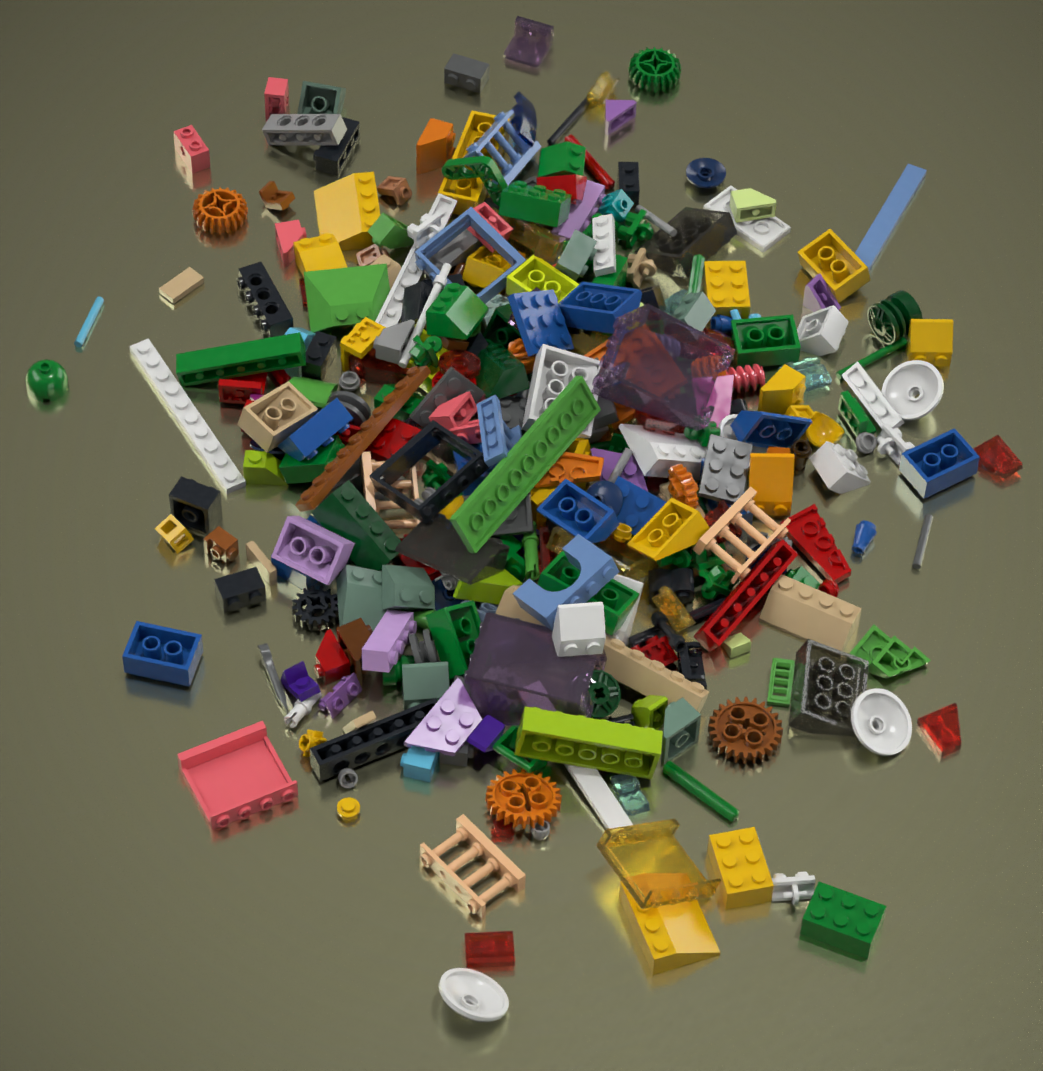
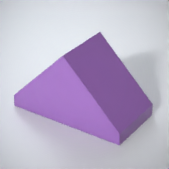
M606 100V135H610L636 117V101Z
M817 274L805 285L804 307L816 312L834 305L839 310L841 306L821 274Z

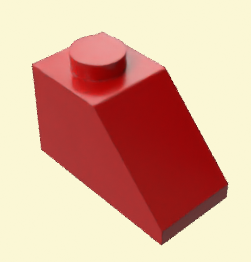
M331 629L327 630L316 653V665H314L316 676L322 678L325 685L338 681L343 676L350 675V661Z

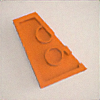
M564 452L533 488L557 486L565 478L573 484L600 481L604 458Z

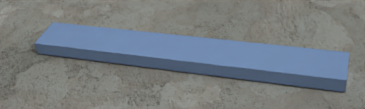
M907 164L857 248L855 254L868 267L869 271L926 176L927 170Z

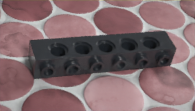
M431 699L311 747L310 764L319 780L323 781L339 774L340 770L344 768H355L406 747L404 745L405 740L438 702L437 699Z

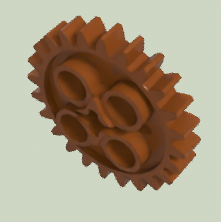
M736 697L735 703H732L728 699L726 706L719 704V709H714L713 716H710L708 724L709 740H713L712 747H718V754L726 752L725 759L734 756L735 763L739 758H742L744 764H746L747 759H751L754 764L757 757L764 761L765 754L771 757L773 750H778V744H781L783 728H781L782 720H778V713H772V706L765 708V701L757 704V698L749 702L748 698L745 697L744 701L740 702L739 698Z

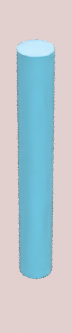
M102 297L96 298L74 342L75 346L82 347L104 302Z

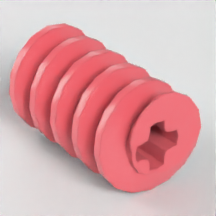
M754 364L752 368L750 365H745L744 369L741 366H737L736 371L733 367H730L726 372V375H734L733 388H735L737 393H740L741 387L744 388L745 392H748L749 386H752L753 391H756L758 384L761 388L765 385L764 370L758 364Z

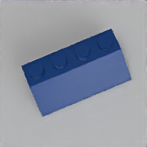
M582 282L558 304L567 327L624 335L636 324L642 292L641 289Z

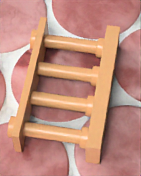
M363 452L361 454L360 467L363 496L376 512L386 509H403L391 500L379 501V499H375L374 492H377L369 475L385 461L375 462V460H371L370 452ZM419 461L409 469L410 480H396L391 485L395 489L411 488L412 501L419 498L416 471H419ZM416 517L408 520L384 521L391 529L415 528L416 535L426 529V524Z
M751 486L698 540L693 548L698 555L705 549L707 551L711 550L736 572L730 581L732 584L739 578L741 580L746 578L751 571L749 567L777 538L779 540L784 538L789 531L787 526L791 522L787 518L779 525L757 507L753 500L757 491ZM743 510L746 512L750 511L774 533L767 539L742 518L741 512ZM730 523L733 525L737 524L761 545L756 552L729 531L728 525ZM718 536L720 538L724 537L749 559L741 565L717 545L715 539Z
M464 814L456 819V833L433 850L424 842L420 844V860L422 864L427 868L430 867L466 903L470 912L476 913L481 919L486 917V902L507 887H513L519 893L525 888L526 874ZM460 841H466L471 846V849L448 865L439 858V856ZM481 856L487 864L462 881L454 873L474 857ZM492 871L497 872L502 877L499 882L479 896L470 889L471 886Z

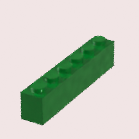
M300 332L176 354V374L182 387L306 365V347Z

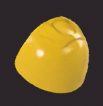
M815 411L809 417L812 423L807 428L806 435L813 445L821 447L826 441L835 444L842 438L844 429L829 416Z

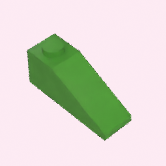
M383 212L367 231L373 237L371 240L379 247L385 246L389 249L413 246L414 239L408 237V225Z

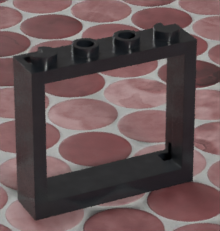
M432 420L369 477L378 492L424 524H427L490 467L484 462V455L481 451ZM440 442L469 461L420 505L391 486Z

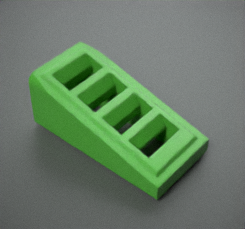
M772 659L767 704L790 707L795 667L794 660ZM773 693L786 694V697L773 695Z

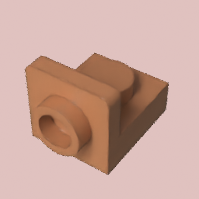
M388 176L376 187L379 194L394 196L397 205L400 206L413 194L406 178Z
M376 244L356 253L359 266L370 265L383 254L388 257L390 255L386 248L382 249Z

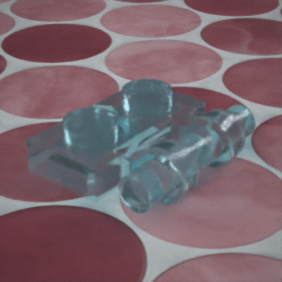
M818 356L814 358L806 357L796 363H785L806 376L805 392L831 385L832 378L824 364L819 365L820 360Z

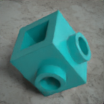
M622 189L607 194L602 199V204L598 211L603 215L613 214L615 221L623 222L634 203Z

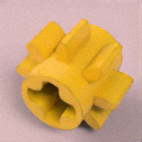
M308 729L307 734H303L300 737L299 748L304 751L303 756L310 757L311 747L327 741L325 737H322L324 732Z

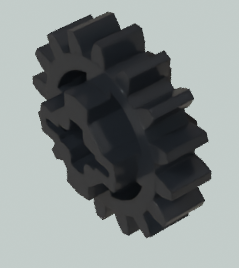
M311 586L310 591L303 588V594L297 593L296 599L292 600V615L295 616V622L300 621L302 628L309 625V630L317 627L320 631L323 625L329 628L330 622L336 623V617H339L337 594L332 595L331 589L324 591L323 586H320L319 590Z

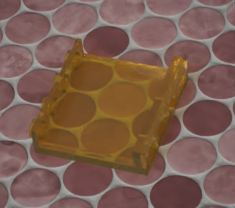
M676 819L606 829L596 844V847L641 909L657 908L668 904L674 905L685 901L691 902L702 898L708 899L716 893V888L721 882L720 878L706 880L674 837L680 826Z

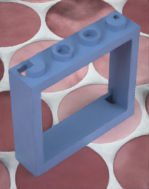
M470 207L415 251V263L420 270H425L429 274L430 279L434 281L436 275H439L440 270L428 259L471 226L512 266L477 294L486 304L506 288L507 276L523 264L526 259ZM447 278L446 285L451 284L452 282Z

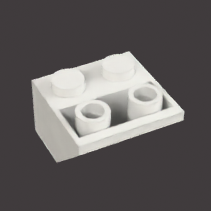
M826 441L809 458L829 490L843 494L871 483L867 476V470L856 460L858 458L856 453L851 449H844L839 444L835 445Z

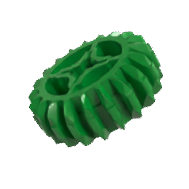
M655 46L653 49L646 47L645 51L639 50L638 53H634L633 58L629 62L628 73L630 81L634 82V86H639L640 90L645 88L647 92L650 90H654L655 93L657 90L664 92V89L670 90L672 86H676L681 75V64L679 58H676L675 54H671L670 50L663 51V48L656 49Z

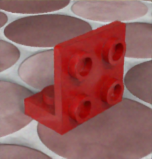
M268 372L219 379V402L245 404L247 399L250 400V394L264 395Z

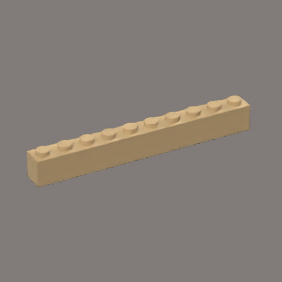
M513 585L506 589L495 614L554 645L552 640L553 631L519 606L513 593L520 586ZM606 636L602 654L574 656L598 670L611 674L614 679L645 696H665L668 698V705L683 697L700 713L710 693L700 683L685 679L683 674L677 671H670L661 662L650 660L641 651L632 650L626 647L621 640L612 639Z

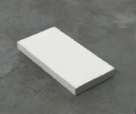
M731 185L703 206L704 212L763 253L791 232V227L776 216L736 223L729 204L731 191L737 189Z

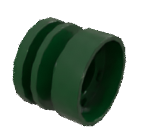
M899 290L889 295L885 300H880L878 303L871 305L867 312L871 330L881 342L887 345H891L897 340H901L905 335H908L911 319H923L918 303L904 290Z
M592 670L571 679L565 685L562 693V704L567 714L583 715L593 719H601L611 715L617 709L621 700L617 681L611 674L603 670Z

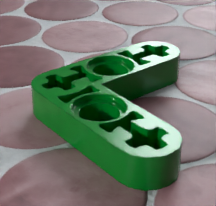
M488 156L449 159L441 170L442 174L450 180L480 177L493 202L500 206L502 190L508 187L495 161ZM464 165L471 167L473 170L467 169ZM490 179L495 180L498 184L491 182Z

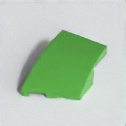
M294 376L289 380L314 406L322 408L326 406L329 397L333 392H337L338 388L336 383Z
M875 625L869 629L846 657L863 670L887 679L930 662V659L916 647L911 650L896 636L890 638Z

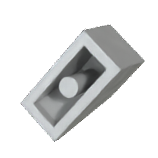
M408 320L384 328L380 336H376L373 348L376 349V358L398 364L415 328V321Z

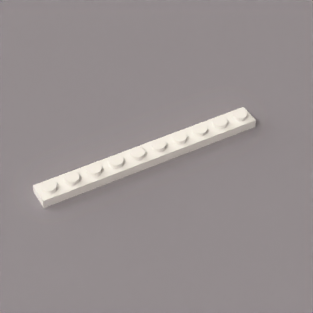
M438 193L428 214L432 216L436 212L441 213V224L445 228L456 207L457 200ZM414 244L375 321L386 328L399 324L402 314L404 288L419 283L424 272L415 263V251L418 248L414 247Z
M149 338L129 346L131 354L225 493L229 494L246 487L245 479Z

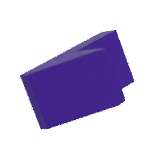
M303 661L283 671L280 679L281 684L300 702L321 692L319 685L308 675Z
M486 715L466 741L483 752L491 751L494 744L503 735L505 724L490 715Z

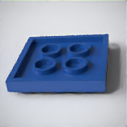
M553 289L513 293L507 296L528 357L536 356L543 344L566 351L574 349L572 338L568 332L565 318Z

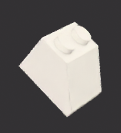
M834 305L803 316L797 328L801 346L800 351L817 356L836 352L849 321Z
M603 602L558 605L552 632V640L557 656L602 654L606 639Z

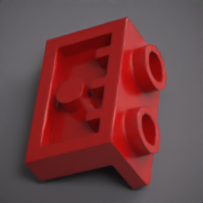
M656 635L645 641L647 645L641 648L639 645L630 648L641 651L650 660L661 662L664 664V667L679 660L674 650L670 647L667 636L659 639Z

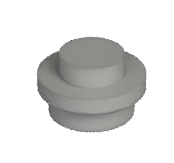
M344 372L339 379V386L345 391H354L360 386V378L355 372Z
M868 432L859 434L856 438L858 450L864 454L874 451L877 445L876 437Z

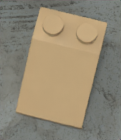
M288 381L245 406L237 425L262 449L269 452L316 414L318 408Z

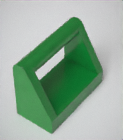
M516 723L494 744L493 750L528 773H532L546 766L548 761L526 757L531 760V762H528L507 748L509 746L515 750L517 731L520 725Z

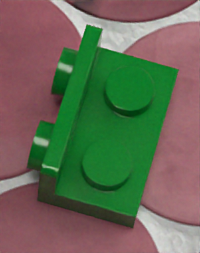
M848 390L841 392L838 410L856 438L863 432L875 434V426L857 399L852 397Z

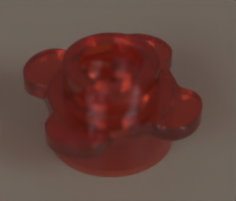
M496 818L493 819L494 829L491 831L492 837L506 839L514 837L512 822L504 825V819L499 821Z

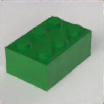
M515 181V183L513 182L502 190L498 215L558 227L569 217L572 195L566 194V191L561 189H554L552 191L547 190L542 185H534L533 187L528 186L526 182Z
M819 881L802 918L800 934L868 959L884 922L887 906Z

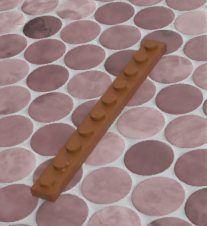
M427 365L411 367L406 372L407 375L403 380H400L395 385V389L384 397V402L372 411V416L361 424V429L349 438V443L337 452V457L325 466V471L313 480V485L301 494V499L295 504L300 512L314 510L429 376L431 371Z

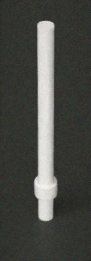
M448 263L443 264L439 275H436L433 281L432 291L398 363L402 368H406L411 358L409 351L415 346L413 338L416 335L420 336L425 327L426 310L438 297L441 289L445 288L448 281L447 276L451 269V265Z

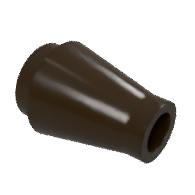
M798 440L791 446L790 451L795 456L794 469L796 471H803L812 453V448L807 441Z

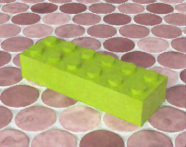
M525 706L517 731L515 755L652 779L661 755L663 731L650 727L632 726L628 723L621 724L605 719L599 720L587 718L583 715L576 716L560 711H548L538 707Z

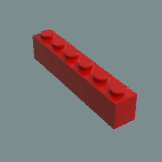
M784 539L773 544L751 569L746 578L735 587L693 637L708 652L719 647L797 557L798 553Z

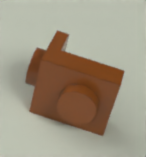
M269 181L259 191L262 201L268 209L285 210L296 199L293 192L278 190L274 181Z

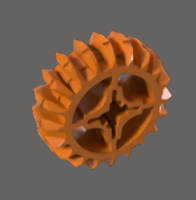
M219 187V189L211 188V191L204 190L203 194H198V198L194 200L192 213L195 223H197L199 228H203L204 232L210 231L212 235L215 232L219 233V235L226 232L229 235L231 230L236 232L237 227L242 228V224L247 219L248 207L242 194H237L236 189L230 191L229 187L226 189Z

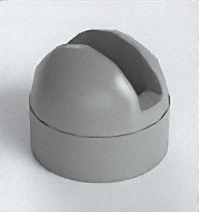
M344 768L338 774V781L342 787L352 788L356 785L358 777L354 770ZM348 774L350 780L346 781L344 775Z
M544 820V826L535 823V828L531 827L532 836L537 840L546 839L550 833L549 822Z

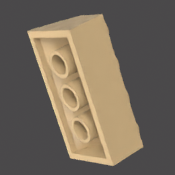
M781 574L770 589L759 621L840 656L859 625L862 608Z

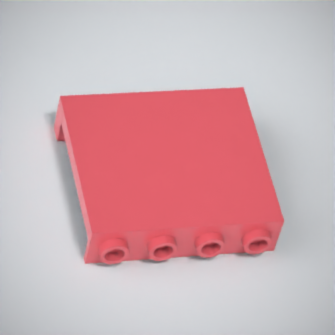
M263 720L177 754L178 767L212 830L226 827L234 821L246 819L256 812L268 810L276 804L290 801L298 796L297 781L291 780L267 736V728Z

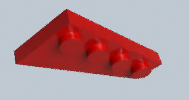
M815 504L789 517L791 522L787 526L789 531L786 536L792 540L827 580L839 583L851 576V569L841 550L836 547L835 540L832 534H829L826 523L819 516L818 508Z

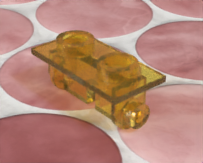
M609 72L601 73L595 82L596 84L592 86L587 94V100L592 103L589 109L604 106L608 96L615 91V86L620 79L613 80Z
M661 587L659 589L660 594L652 598L659 610L668 618V622L676 633L696 623L671 588Z

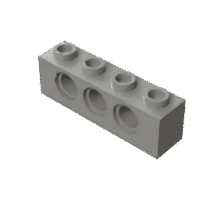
M271 114L262 129L268 145H339L347 131L341 114Z

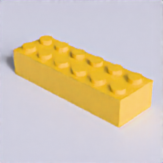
M472 110L452 159L463 158L467 154L466 149L474 142H477L495 122L494 117L496 115ZM501 127L499 132L508 141L509 134ZM492 137L489 141L502 156L503 148ZM483 147L481 149V153L484 156H488L493 159V157ZM464 165L467 169L473 170L471 167ZM444 177L438 191L442 195L457 200L453 214L461 215L470 207L475 208L482 204L488 192L480 177L450 180Z

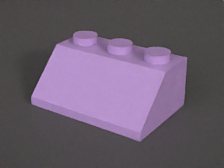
M287 516L271 557L326 585H330L347 564L355 543L300 516Z

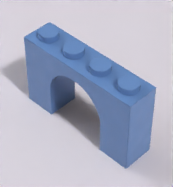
M579 534L562 548L568 561L581 570L579 578L573 585L561 591L551 592L544 590L531 579H528L513 593L523 610L552 631L558 605L586 603L620 572L611 556Z

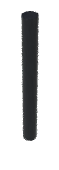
M593 93L588 94L547 140L550 146L554 145L595 100L596 96Z

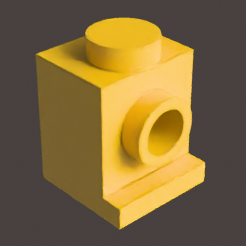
M172 514L155 528L160 537L177 554L194 540L187 529Z

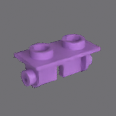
M353 672L351 675L343 676L341 681L332 688L334 692H328L319 700L318 707L321 711L328 710L333 719L362 691L356 674Z

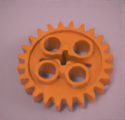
M512 769V774L504 771L503 777L496 775V780H490V786H487L486 808L491 809V815L497 814V821L504 819V825L512 822L513 828H516L518 824H521L523 829L529 824L532 828H535V823L544 826V820L551 822L552 817H557V811H560L561 789L556 788V782H550V776L542 778V772L535 775L534 772L526 773L524 769H521V773H517L515 769Z

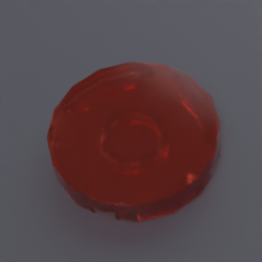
M450 350L440 356L438 368L444 375L452 367L469 380L479 375L481 361L471 352L462 350V353H456V350Z

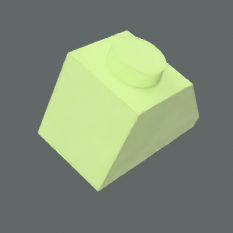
M751 188L731 191L729 206L736 223L775 217L777 204L775 199Z

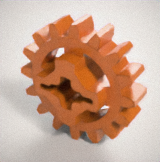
M682 464L669 467V493L672 494L674 499L696 509L698 506L697 500H699L697 491L699 489L692 474L687 472L686 467H683Z

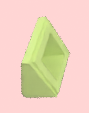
M737 633L727 637L723 641L722 646L729 657L733 658L751 651L752 642L742 633Z

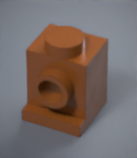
M220 526L203 539L204 553L208 555L211 552L216 559H221L226 564L229 561H233L239 554L238 539Z

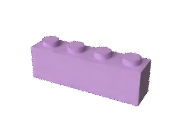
M587 180L583 200H576V204L570 205L568 219L560 226L552 229L551 247L563 250L565 242L570 240L575 229L583 232L590 225L591 217L599 213L598 209L602 204V199L606 196L605 185Z
M386 611L362 648V670L390 672L393 665L397 664L400 654H403L405 646L410 643L409 634L416 633L417 622L414 621V612Z

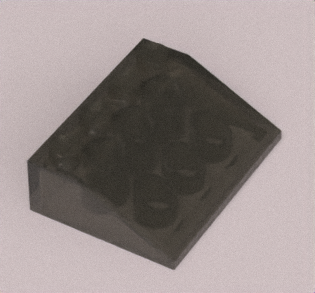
M685 207L667 223L677 230V234L674 237L660 229L651 239H648L635 251V254L638 253L640 248H646V257L652 259L657 268L671 276L688 278L690 277L694 255L701 254L705 257V261H707L722 246L731 241V238L737 234V230L730 212Z
M438 513L427 524L420 522L397 545L395 551L471 585L503 572L510 546L503 544V541L500 539L489 538L476 554L471 553L467 550L451 521L446 519L445 515Z
M807 639L796 652L788 726L810 734L857 737L852 727L851 710L856 698L867 690L869 661Z

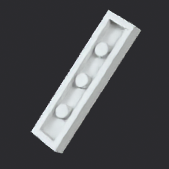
M613 214L601 215L592 218L593 239L597 241L594 247L597 249V252L593 257L596 277L616 272L615 220Z
M855 363L841 375L881 429L883 424L888 423L894 429L899 428L905 423L860 363Z

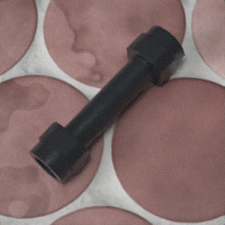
M660 611L653 613L651 621L654 627L663 631L669 639L668 643L676 652L683 651L687 644L682 635H678L668 624L669 620L665 614Z

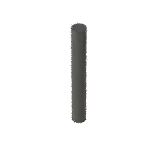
M926 514L924 517L912 564L914 569H920L933 521L931 514Z

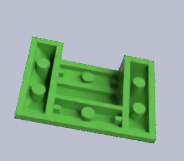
M387 264L304 272L310 331L313 333L317 331L322 333L332 332V328L355 326L365 317L376 321L390 292Z

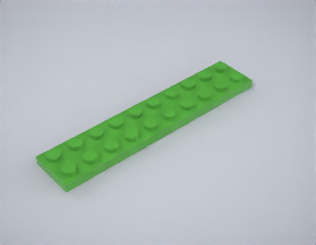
M575 376L512 447L507 453V457L497 464L449 519L469 553L476 554L600 412L601 408L583 376Z

